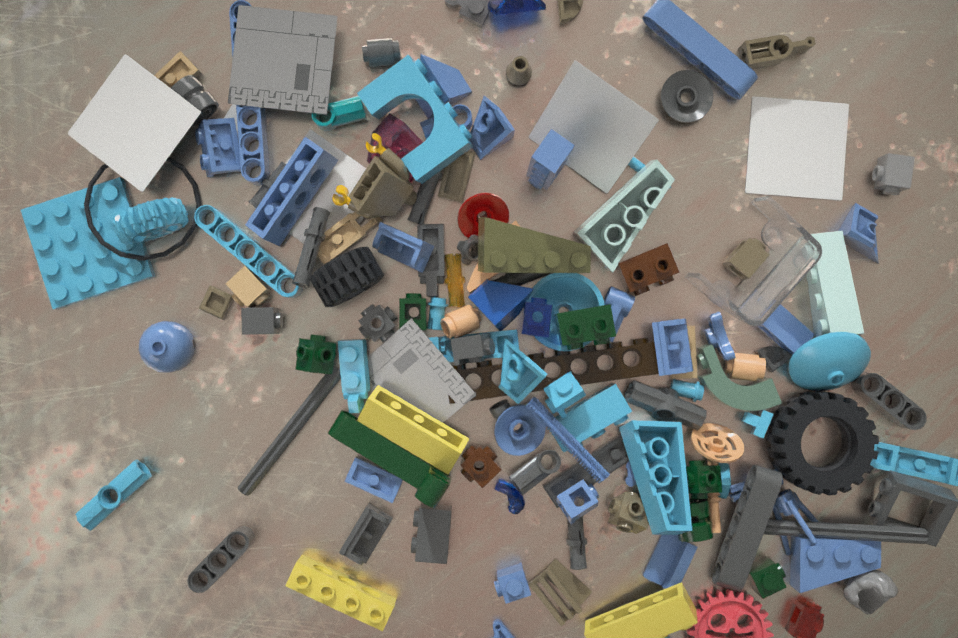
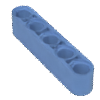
M656 0L642 17L644 23L731 97L740 100L758 79L757 74L672 1Z

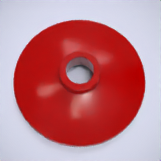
M476 194L468 198L460 207L457 216L458 226L467 238H470L471 235L478 236L479 217L508 223L509 209L504 200L495 194ZM486 211L484 215L478 216L480 212Z

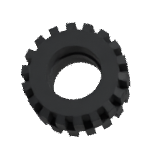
M366 246L350 250L329 261L312 274L310 281L324 306L335 307L377 284L383 278L384 273L371 250Z

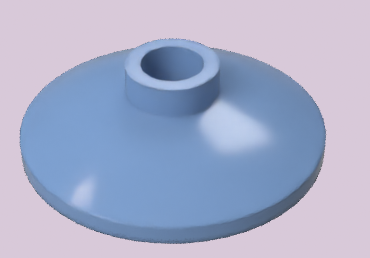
M515 405L508 408L499 416L495 424V440L498 446L510 455L521 456L534 451L544 438L545 424L542 425L543 422L540 423L541 419L537 420L539 417L535 418L536 414L533 416L534 412L530 413L531 410L528 411L529 407L526 408L527 405ZM517 424H521L518 430H513Z

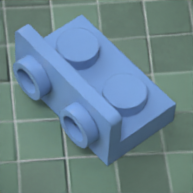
M235 119L202 120L198 129L195 130L197 144H201L200 166L202 170L206 171V176L213 177L214 174L241 172Z

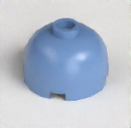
M161 321L152 324L143 332L139 340L138 350L141 360L147 367L161 373H172L182 370L190 363L195 350L192 341L194 339L190 331L180 323Z

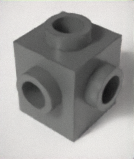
M372 304L361 312L363 317L358 320L362 325L358 329L367 341L370 339L374 342L381 340L384 343L395 333L393 330L398 327L395 323V320L398 318L389 306L386 308L382 305L375 307ZM375 318H379L382 323L377 329L372 326V321Z

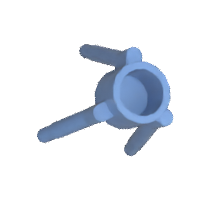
M791 489L779 492L772 510L776 520H782L781 513L784 516L793 514L812 544H816L817 540L798 512L799 508L812 522H818V520L800 501L796 492H792ZM781 536L785 553L789 556L791 551L787 536Z

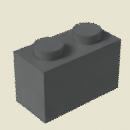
M421 504L419 511H414L413 527H418L417 537H412L411 553H416L415 562L447 564L452 506L437 505L434 509Z

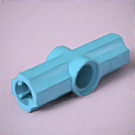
M134 460L108 485L102 487L98 494L75 514L77 521L82 527L92 531L116 508L127 502L129 497L152 477L149 468L139 460ZM111 489H114L117 492V501H114L111 498Z

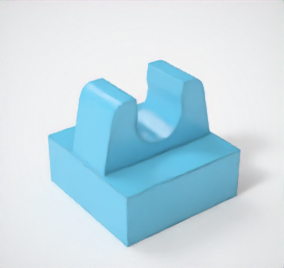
M759 410L757 416L745 412L741 421L753 426L750 434L764 439L773 414L765 410Z

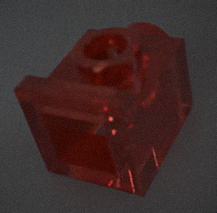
M796 600L785 630L795 638H816L817 633H820L824 626V614L821 612L822 606L810 600H807L806 603Z

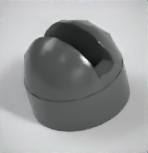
M502 400L491 406L489 411L493 418L498 420L499 416L511 406L508 400Z

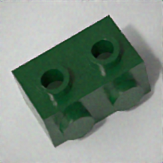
M611 304L555 314L560 346L567 345V350L584 348L583 342L593 341L594 346L610 343V337H616Z

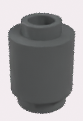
M392 38L367 40V46H362L364 62H369V67L394 65V62L400 61L398 40L392 41Z

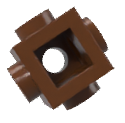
M480 444L476 448L471 445L461 455L463 460L460 465L463 469L460 472L469 482L475 480L481 488H484L502 470L495 460L498 456L488 445L485 448ZM482 461L484 465L477 467L475 462Z

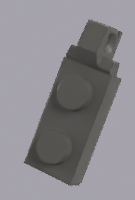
M417 224V238L434 246L423 273L418 271L420 284H426L427 297H439L438 283H444L445 226L444 224Z

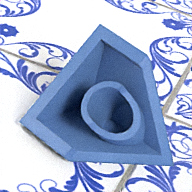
M423 54L420 55L421 62L428 70L425 76L429 82L434 80L443 92L439 97L444 104L449 102L452 106L472 93V90L458 69ZM415 99L427 119L434 117L433 110L428 102Z
M485 95L470 132L473 137L469 140L480 160L511 140L515 129L501 109Z
M855 203L838 231H843L845 245L879 264L876 238L877 224L875 223L878 216Z

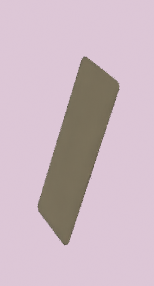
M554 559L548 567L553 570L581 606L592 594V591L557 559ZM547 576L546 578H547L553 585H555V584L553 583V581L550 579V577Z

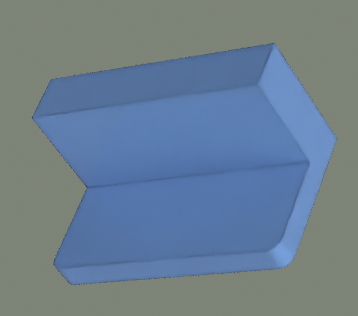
M773 301L754 322L768 337L791 355L814 336L813 332L778 301Z
M660 535L643 572V577L661 585L664 589L681 583L698 547L693 542L679 541L678 535Z

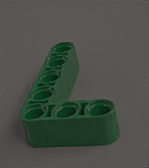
M341 410L329 429L328 434L415 487L417 490L414 496L425 505L435 509L450 486L452 476L357 421L358 418L349 412Z

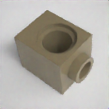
M749 237L736 247L723 264L741 280H746L756 272L770 254L765 251L766 246L761 241Z

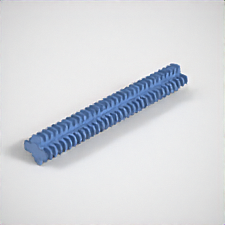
M533 397L525 404L527 405L526 408L529 407L528 411L531 410L530 413L534 412L533 416L536 414L535 418L539 417L537 420L541 419L540 423L543 422L542 425L545 424V427H548L547 430L550 429L549 432H552V435L555 434L554 438L557 436L556 440L560 439L558 442L562 441L561 445L564 444L563 447L567 446L565 449H569L568 452L571 451L570 454L573 453V457L576 456L575 459L578 458L577 462L581 461L580 464L583 463L582 467L585 465L584 469L588 468L587 472L590 470L589 474L592 473L591 476L594 475L593 478H597L596 481L599 480V484L608 478L610 474L553 417L536 397Z

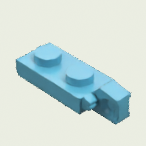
M366 339L339 340L338 352L343 397L348 399L349 413H360L364 407V399L368 398V392L370 391Z

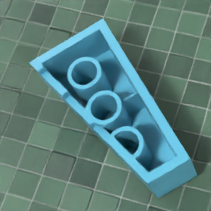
M632 420L619 427L652 535H678L692 531L682 423Z

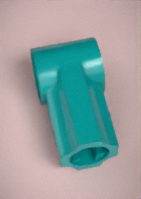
M359 96L329 103L327 112L332 113V116L328 122H320L321 114L312 113L313 121L323 131H332L338 126L367 119L363 102Z

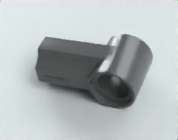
M540 451L534 458L508 477L516 490L521 495H524L550 474L557 472L561 466V458L556 451ZM544 455H549L552 458L553 464L548 470L541 464Z

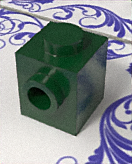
M767 556L753 562L748 580L754 592L762 599L787 588L783 580L786 574L779 563H774Z

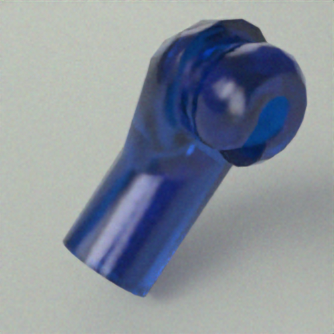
M499 477L494 490L507 495L510 513L519 514L525 508L523 495L516 490L512 483Z

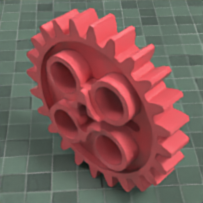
M716 589V597L714 598L709 593H706L707 602L698 599L697 601L701 606L699 609L696 608L698 623L685 630L688 635H691L689 638L774 637V634L767 630L773 624L770 620L765 619L769 615L765 609L760 610L762 604L758 600L753 602L754 598L750 594L744 597L742 591H737L734 596L733 591L730 589L726 590L725 595L719 589ZM721 614V620L718 623L712 624V616ZM746 614L748 616L745 623L737 624L738 618L741 615ZM707 630H713V631H714V632H709V633L706 634V631H707ZM752 631V634H751V635H745V634H744V633H749V632Z

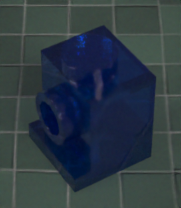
M531 297V302L524 303L521 335L549 338L553 305H547V299ZM534 312L542 314L540 322L533 320L532 315Z

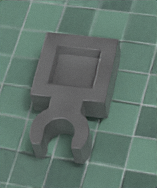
M445 0V4L449 8H461L459 11L460 17L481 28L494 6V2L491 0Z

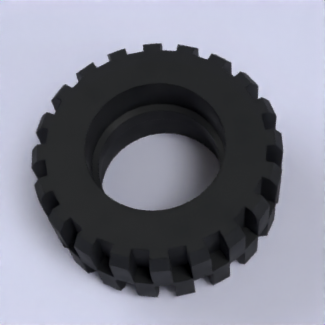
M807 391L800 393L799 397L792 396L786 400V406L780 405L776 410V413L779 414L777 419L772 418L769 424L773 429L772 433H767L766 441L771 442V447H768L767 451L768 455L774 458L772 464L775 469L782 473V477L785 480L811 493L818 495L823 493L830 496L837 495L838 491L846 493L852 490V483L859 486L864 481L862 475L864 473H871L874 467L870 463L872 458L877 460L879 453L874 451V445L879 444V436L873 435L872 430L876 429L873 420L866 418L869 416V413L864 407H858V402L837 393ZM820 417H827L832 419L840 430L841 448L837 456L830 463L821 467L812 466L807 463L803 456L801 439L805 429L811 422Z

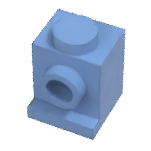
M583 479L556 496V503L569 523L573 524L577 519L598 507L599 501L597 499L599 494L592 484L587 485ZM580 498L584 501V505L576 506L574 501Z

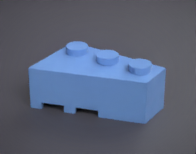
M791 536L790 586L799 593L881 568L880 541L815 538L817 543L812 544L808 537Z

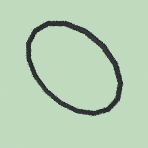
M168 157L166 161L181 169L191 183L196 201V212L201 206L197 183L185 166ZM103 164L88 184L84 209L88 227L102 246L120 257L145 261L165 257L186 243L197 227L195 219H193V224L182 240L164 252L145 256L121 252L105 242L93 225L89 207L93 186L109 166Z

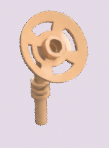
M705 423L698 431L694 429L691 434L692 445L702 456L707 458V466L718 465V462L732 463L739 460L743 455L744 444L741 438L725 426ZM716 433L718 435L705 438L702 434ZM726 439L733 443L735 450H732L731 444ZM707 493L711 513L709 520L712 522L713 533H721L719 511L721 498L718 497L721 494Z

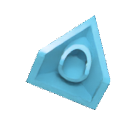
M505 338L501 382L498 387L519 404L547 376V373Z

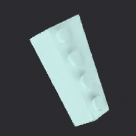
M657 159L651 160L573 233L583 244L591 246L592 254L608 271L613 273L619 261L632 245L631 243L639 231L642 230L653 210L656 209L675 179Z
M843 231L810 234L802 244L801 251L806 263L814 338L833 332H850L861 336L864 334Z

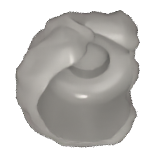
M875 569L851 577L844 588V597L850 604L868 615L874 613L890 598L897 596L899 591L891 577Z

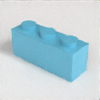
M611 383L564 411L567 415L564 419H562L560 414L555 418L583 446L582 441L589 437L596 439L606 432L604 428L614 423L617 426L629 418L627 414L632 412L617 385ZM557 439L556 441L561 450L566 452L565 448L567 446L563 447L564 444L561 445L562 441L558 442L560 439Z

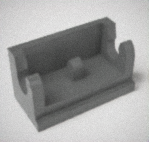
M368 503L340 549L339 554L360 565L366 564L393 517Z

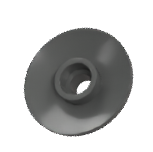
M681 70L672 74L665 81L661 89L660 98L664 111L672 119L683 123H690L701 119L708 113L713 103L714 94L710 82L704 75L693 70ZM681 95H687L689 102H682Z

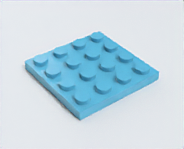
M118 177L94 185L89 207L93 225L104 241L124 253L141 256L148 255L145 242L131 245L124 244L116 236L113 220L116 215L128 210L129 207H133L124 178ZM87 188L21 209L52 309L57 310L156 277L150 260L141 261L120 257L99 243L87 224L84 209Z

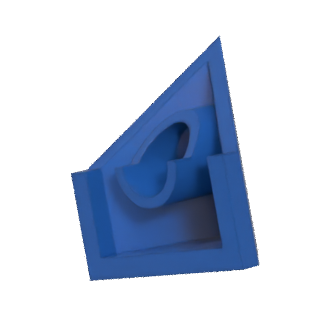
M486 279L468 298L499 331H502L521 313L534 288Z

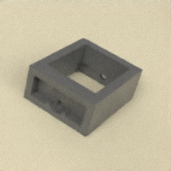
M890 470L887 477L883 478L880 482L879 493L875 501L873 500L869 504L868 515L873 525L924 528L928 532L927 544L936 547L958 507V499L951 489ZM900 491L933 500L920 526L888 517Z

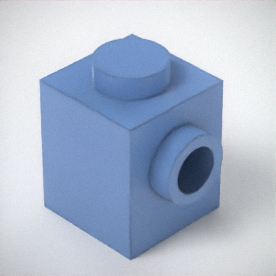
M522 562L497 570L498 580L494 581L498 597H504L506 604L531 596L530 586Z

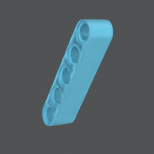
M210 205L200 206L196 210L194 215L196 224L277 293L288 298H295L301 295L303 287L296 286L291 293H287L284 289L285 282L288 279H294L295 273L223 212ZM209 212H213L215 216L214 221L207 225L205 223V216ZM232 228L235 232V237L227 242L225 240V233L228 229ZM253 245L255 254L252 258L247 259L244 254L245 249ZM273 262L275 264V272L267 276L264 272V267L267 263Z

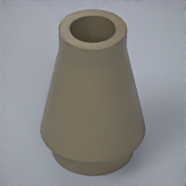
M517 56L508 64L506 75L511 83L523 85L530 80L532 68L525 57Z

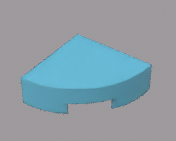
M719 463L722 493L718 497L727 499L731 487L730 464Z

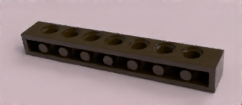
M647 337L633 339V345L623 346L622 341L607 343V348L597 350L596 345H590L580 348L581 352L577 353L556 350L554 351L555 356L544 357V352L528 354V357L543 370L550 362L556 363L559 368L556 376H546L531 392L544 391L545 387L568 372L572 373L579 385L659 374L655 342H649ZM628 351H632L636 356V361L632 366H627L623 360L625 353ZM601 355H607L610 359V365L605 370H601L597 365V360ZM579 358L584 362V370L581 373L575 374L571 370V363ZM492 360L476 362L477 367L466 368V364L452 365L465 382L466 377L470 374H477L481 378L480 386L471 388L476 393V396L470 401L508 396L498 387L499 385L492 381V374L496 370H502V363L492 365ZM448 395L449 404L455 403V401Z

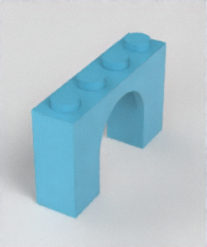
M408 54L357 94L371 115L377 119L382 118L406 100L420 99L429 103L434 114V126L430 136L421 145L401 158L414 179L423 184L473 148L469 141L473 136L464 124L459 126L454 118L458 114L449 102L444 104L439 96L443 92L434 80L429 82L425 74L428 70L418 58L415 61Z

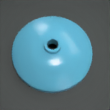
M552 273L542 278L533 287L534 290L526 301V322L533 336L546 347L558 351H572L567 350V345L560 346L555 314L559 313L561 307L567 308L568 311L602 306L605 305L597 286L587 277L578 273ZM591 341L583 342V347Z
M850 332L828 333L815 337L798 348L789 361L788 371L792 381L804 389L812 391L833 390L851 383L863 373L869 364L871 351L865 339L857 334Z

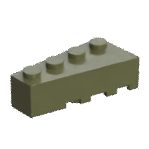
M479 217L478 271L483 273H590L591 246L494 219Z

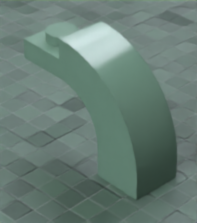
M706 344L697 348L699 355H696L698 364L702 370H706V373L697 376L701 385H704L706 392L718 402L745 411L765 410L782 404L772 378L764 377L749 384L738 385L725 375L713 345Z

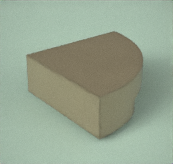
M557 0L559 25L567 24L576 18L582 8L583 0Z

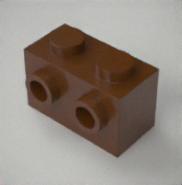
M668 243L620 262L616 267L626 293L634 292L635 296L650 291L648 285L655 282L662 286L674 281L673 275L680 273Z

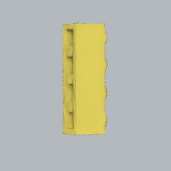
M379 385L367 399L357 419L361 424L448 475L469 440L466 436Z
M681 582L586 620L584 635L586 638H665L671 633L687 630L694 624H697L696 608Z

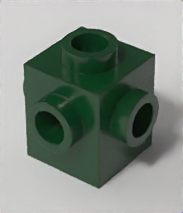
M311 334L310 339L299 338L295 370L332 374L336 357V343L326 341V336Z
M705 460L689 461V466H686L688 493L691 494V499H707V493H722L720 465L705 466Z

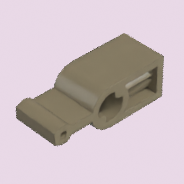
M776 35L747 40L738 49L740 59L751 69L778 65L792 53L804 54L816 43L815 37L811 36L801 41L792 42L785 35Z

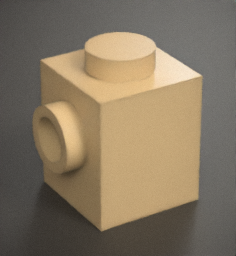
M244 266L226 283L234 293L232 298L241 307L254 308L256 306L259 308L269 299L267 294L272 291L247 266Z

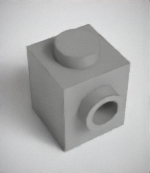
M891 153L879 157L872 174V179L875 181L874 189L883 190V194L900 195V192L910 189L915 157Z

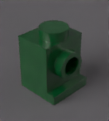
M406 293V298H399V329L412 319L421 330H427V299L421 298V293ZM411 308H418L419 314L417 317L410 316L409 311Z

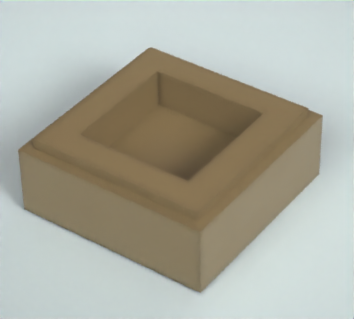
M209 285L199 309L225 320L234 299L232 294Z

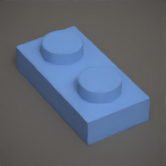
M358 456L355 457L345 479V482L393 503L403 481L382 467Z

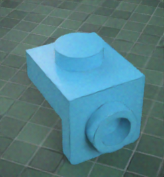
M568 372L543 389L548 396V399L544 400L553 414L558 411L562 419L567 417L564 409L586 396L571 372Z

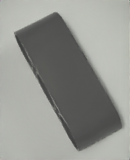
M863 372L857 379L851 382L855 393L895 425L910 430H919L925 426L927 422L925 411L881 375ZM867 378L872 383L868 391L864 387V382ZM890 394L892 403L887 407L885 398ZM911 411L913 415L912 420L907 423L906 415Z
M240 526L228 534L189 574L187 583L190 590L195 593L207 591L253 545L255 535L252 529ZM238 534L244 537L245 546H240L236 543L235 535ZM217 554H222L226 557L227 563L225 565L217 561ZM198 573H204L207 576L208 582L202 583L198 579Z

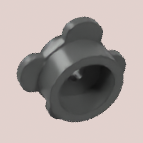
M471 235L468 240L459 241L457 244V249L462 255L461 261L465 265H470L472 261H478L477 235Z

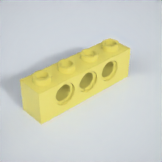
M301 555L297 560L285 585L380 631L384 630L397 600L384 592L304 555Z

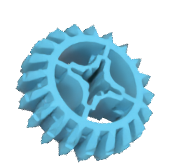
M165 197L163 199L147 201L146 203L129 207L128 210L117 214L113 220L116 236L124 244L131 245L148 242L173 234V232L184 228L189 222L188 213L181 199Z

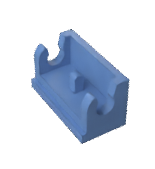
M380 222L372 247L378 249L379 253L423 273L434 246Z
M686 319L653 322L652 328L659 376L693 372Z

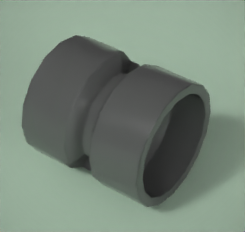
M194 75L181 78L171 87L173 91L201 111L198 118L192 124L193 126L199 125L202 120H208L219 107L218 102L209 92H204V86Z

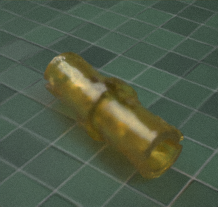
M446 254L447 278H445V284L448 285L449 308H455V306L464 307L463 283H465V277H462L461 254Z

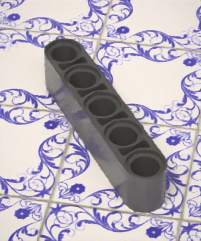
M753 465L750 468L713 569L712 583L714 585L738 592L743 590L782 485L781 472Z

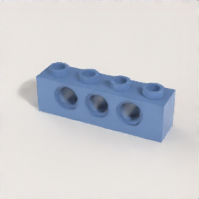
M551 129L531 157L526 176L529 177L528 182L539 190L542 187L548 190L565 166L575 145Z
M305 137L245 225L262 239L280 246L334 168L338 159Z

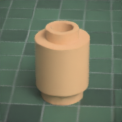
M466 305L447 313L445 318L440 320V324L447 338H459L479 329L482 319L476 308Z
M735 353V359L725 360V373H729L730 379L757 381V379H763L765 376L766 360L765 358H759V355Z

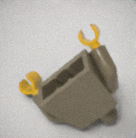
M373 133V139L379 144L371 146L366 141V149L370 153H379L381 156H374L350 194L347 187L338 185L336 192L343 195V197L337 194H333L332 197L335 205L342 206L347 204L350 210L367 219L380 216H395L403 204L412 206L417 199V194L413 191L414 186L409 180L410 173L404 162L389 148L385 149L382 146L380 135Z

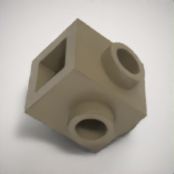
M624 492L611 500L608 508L610 513L609 523L616 525L618 530L626 533L633 532L638 534L648 529L649 522L639 494Z

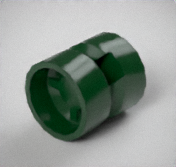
M689 498L691 517L698 516V518L691 519L692 531L678 534L679 541L701 542L712 539L714 537L712 522L707 520V517L711 514L709 500Z

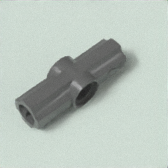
M633 380L625 393L627 403L652 412L653 418L657 421L681 422L682 425L698 431L703 426L707 416V410L680 399L678 392L671 388L663 387L656 389Z

